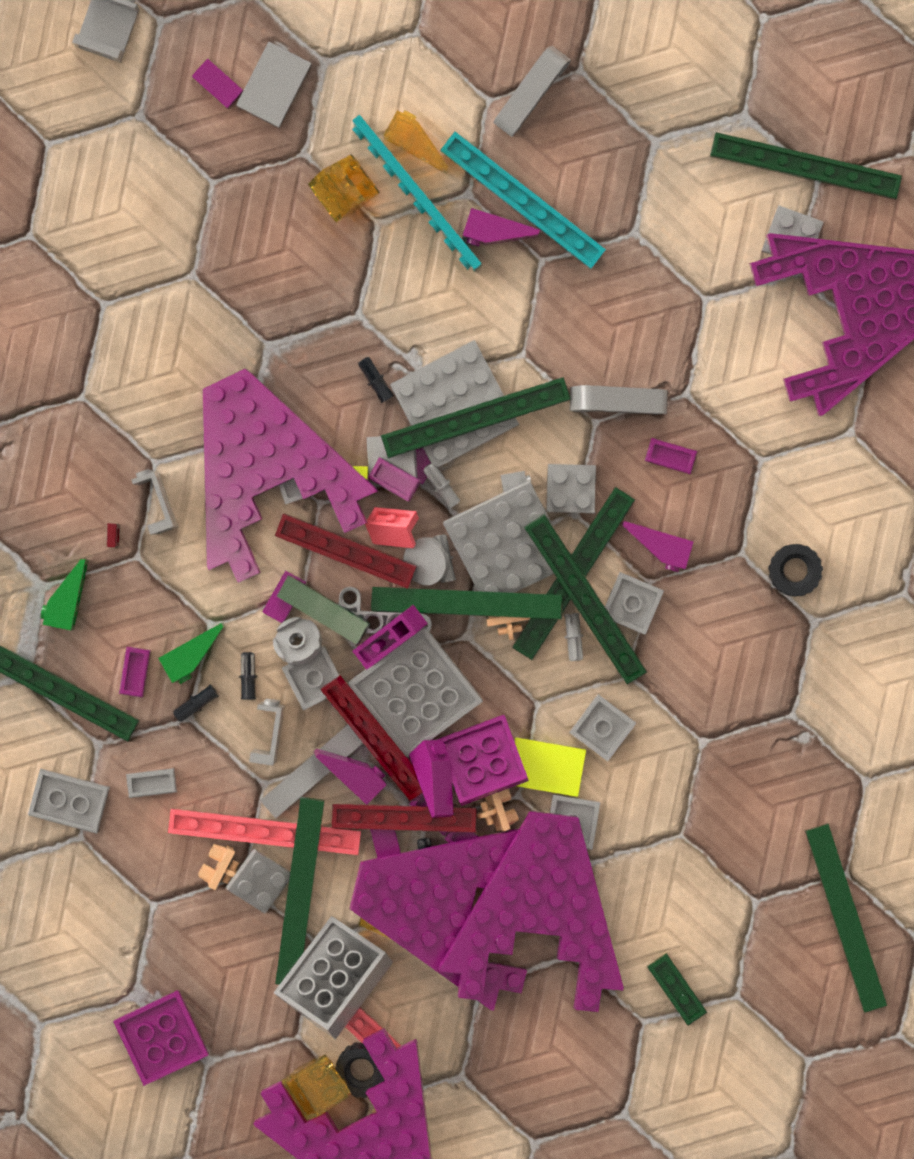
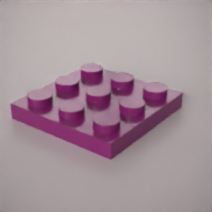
M505 715L437 739L443 740L451 760L452 783L461 806L529 781Z
M179 989L113 1021L143 1086L209 1055Z

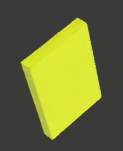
M515 737V745L529 781L517 785L518 787L578 797L586 749Z

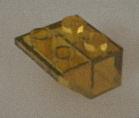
M352 154L322 169L308 183V186L336 223L354 213L380 193Z
M326 1054L300 1065L281 1080L307 1121L322 1115L352 1095L347 1088V1084L340 1077Z

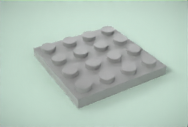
M475 340L390 384L411 426L504 396ZM514 418L423 447L430 462L438 468L518 426L519 423Z
M530 480L443 521V525L478 591L515 593L554 574L524 529V526L543 514L550 521Z
M425 626L367 670L365 669L348 682L350 688L406 757H409V754L421 742L432 740L483 702L482 697Z

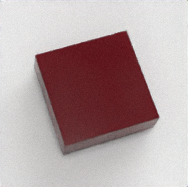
M107 523V547L118 548L120 525Z

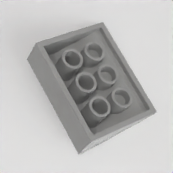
M331 916L274 991V994L336 1040L392 965L393 961L385 951Z

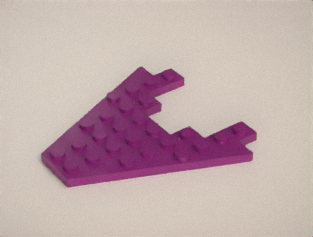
M774 233L766 234L772 257L749 263L755 286L802 273L808 296L831 289L844 335L822 342L828 365L783 378L789 402L812 395L818 416H823L914 339V250Z
M248 369L238 371L203 388L208 570H213L229 562L238 583L261 573L242 529L263 520L254 497L292 479L295 480L303 499H308L324 490L326 491L344 533H348L368 523L358 501L378 492L377 488Z
M529 811L439 966L440 972L460 974L457 994L459 998L483 1000L489 953L513 955L516 931L560 936L557 959L579 962L573 1006L575 1010L599 1012L602 989L623 991L624 986L577 816Z
M519 829L361 861L349 909L459 987L460 974L440 972L439 966L471 913L476 888L485 889ZM488 961L483 1000L477 1001L489 1010L494 1011L499 989L522 994L527 970Z
M385 1028L363 1039V1044L385 1080L366 1091L376 1112L340 1130L337 1129L327 1110L306 1120L285 1083L281 1080L260 1093L271 1112L256 1119L253 1124L297 1159H432L417 1040L414 1039L396 1048Z

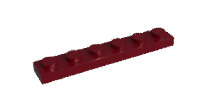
M283 513L275 536L407 589L417 568L415 564L286 513Z
M341 675L324 685L320 689L409 801L422 794V789L411 762Z
M332 804V828L476 832L477 808H453L454 815L451 817L432 818L428 807Z

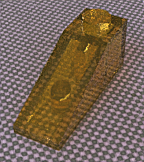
M397 110L383 135L384 139L447 174L449 170L448 165L419 122L415 120L417 117L406 110L403 113Z

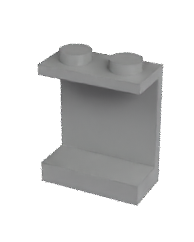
M91 0L79 35L75 34L72 43L74 46L121 63L139 12V7L135 4V0Z
M150 469L136 473L137 478L131 480L134 485L153 482L165 516L164 520L147 525L150 535H157L177 528L178 524L160 473L153 472Z
M266 698L264 702L258 704V710L276 712L271 750L254 749L250 753L249 762L272 766L277 762L285 705H280V700Z

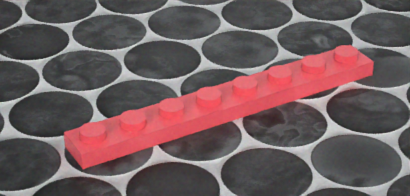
M172 808L170 811L168 833L294 848L297 823ZM321 826L318 851L358 855L361 830Z

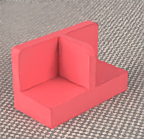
M379 507L373 509L367 519L368 523L365 524L373 544L414 548L416 545L411 533L419 519L416 511Z

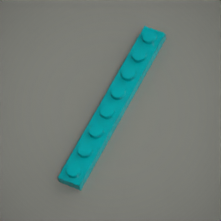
M360 114L352 120L355 126L352 129L360 140L366 139L370 144L367 147L370 153L376 159L380 157L385 164L382 167L390 177L395 175L400 181L398 186L406 196L411 194L415 199L413 205L421 214L425 212L431 220L428 223L436 233L439 231L443 233L446 237L443 241L451 251L456 249L461 255L459 258L461 264L466 270L471 268L475 272L479 269L482 263Z
M454 132L440 149L441 153L589 269H592L606 251L605 248L457 132Z

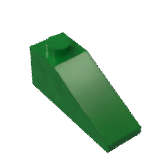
M80 559L47 601V605H43L40 616L41 619H44L43 625L70 631L75 629L89 560Z
M224 623L216 625L158 658L172 683L178 681L179 684H182L192 678L190 673L198 668L225 628Z

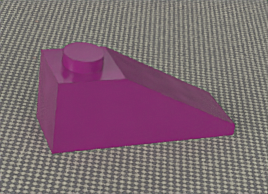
M471 208L462 238L467 239V244L479 247L480 244L491 245L538 237L540 229Z
M623 521L622 527L656 559L666 564L665 569L678 573L680 568L686 569L693 541Z
M412 605L352 652L367 670L428 623L416 607Z
M424 740L409 754L432 818L451 817L454 815L451 760L443 740Z
M318 748L313 751L315 757L366 805L387 785L383 779L385 774L376 765L372 768L368 763Z

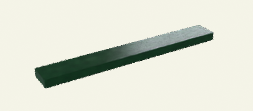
M715 132L710 157L893 200L897 199L902 175Z
M564 377L383 434L381 439L389 459L570 401L571 398Z
M614 487L571 554L585 576H587L635 501L634 498L617 487ZM556 578L546 594L563 595V613L571 599ZM530 618L512 648L533 660L558 619Z
M543 514L524 526V529L625 683L628 685L647 673L646 668L546 515Z
M372 587L371 611L403 613L414 605L419 613L562 620L563 595Z
M0 645L1 674L127 742L130 740L140 721L139 719Z
M300 798L275 981L277 985H280L304 953L325 802L322 799Z
M826 823L805 830L863 1012L866 1013L887 1006L829 824Z

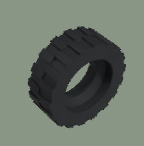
M802 544L783 546L775 552V555L770 560L771 563L768 567L769 578L773 586L785 595L794 597L805 596L811 593L814 588H817L819 581L822 580V561L817 556V553L808 546ZM794 558L801 559L807 566V575L799 582L788 580L784 574L785 564Z
M355 1042L351 1046L348 1045L341 1052L335 1067V1078L339 1083V1087L345 1090V1093L348 1095H353V1097L367 1098L366 1091L385 1081L363 1043ZM357 1059L368 1060L374 1068L373 1076L365 1081L356 1079L351 1073V1064Z

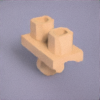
M488 616V619H486L487 627L506 624L507 627L498 628V634H508L509 640H514L513 633L522 631L521 624L512 626V622L530 620V618Z
M509 789L485 797L486 801L480 803L482 812L477 813V818L485 817L487 826L494 824L496 831L509 830L510 825L519 821L515 809L504 811L502 805L503 802L511 800Z
M213 844L208 856L218 861L215 869L203 864L198 873V876L208 883L209 888L216 890L224 873L226 874L222 881L226 884L236 874L239 862L233 860L230 867H228L235 853L233 847Z

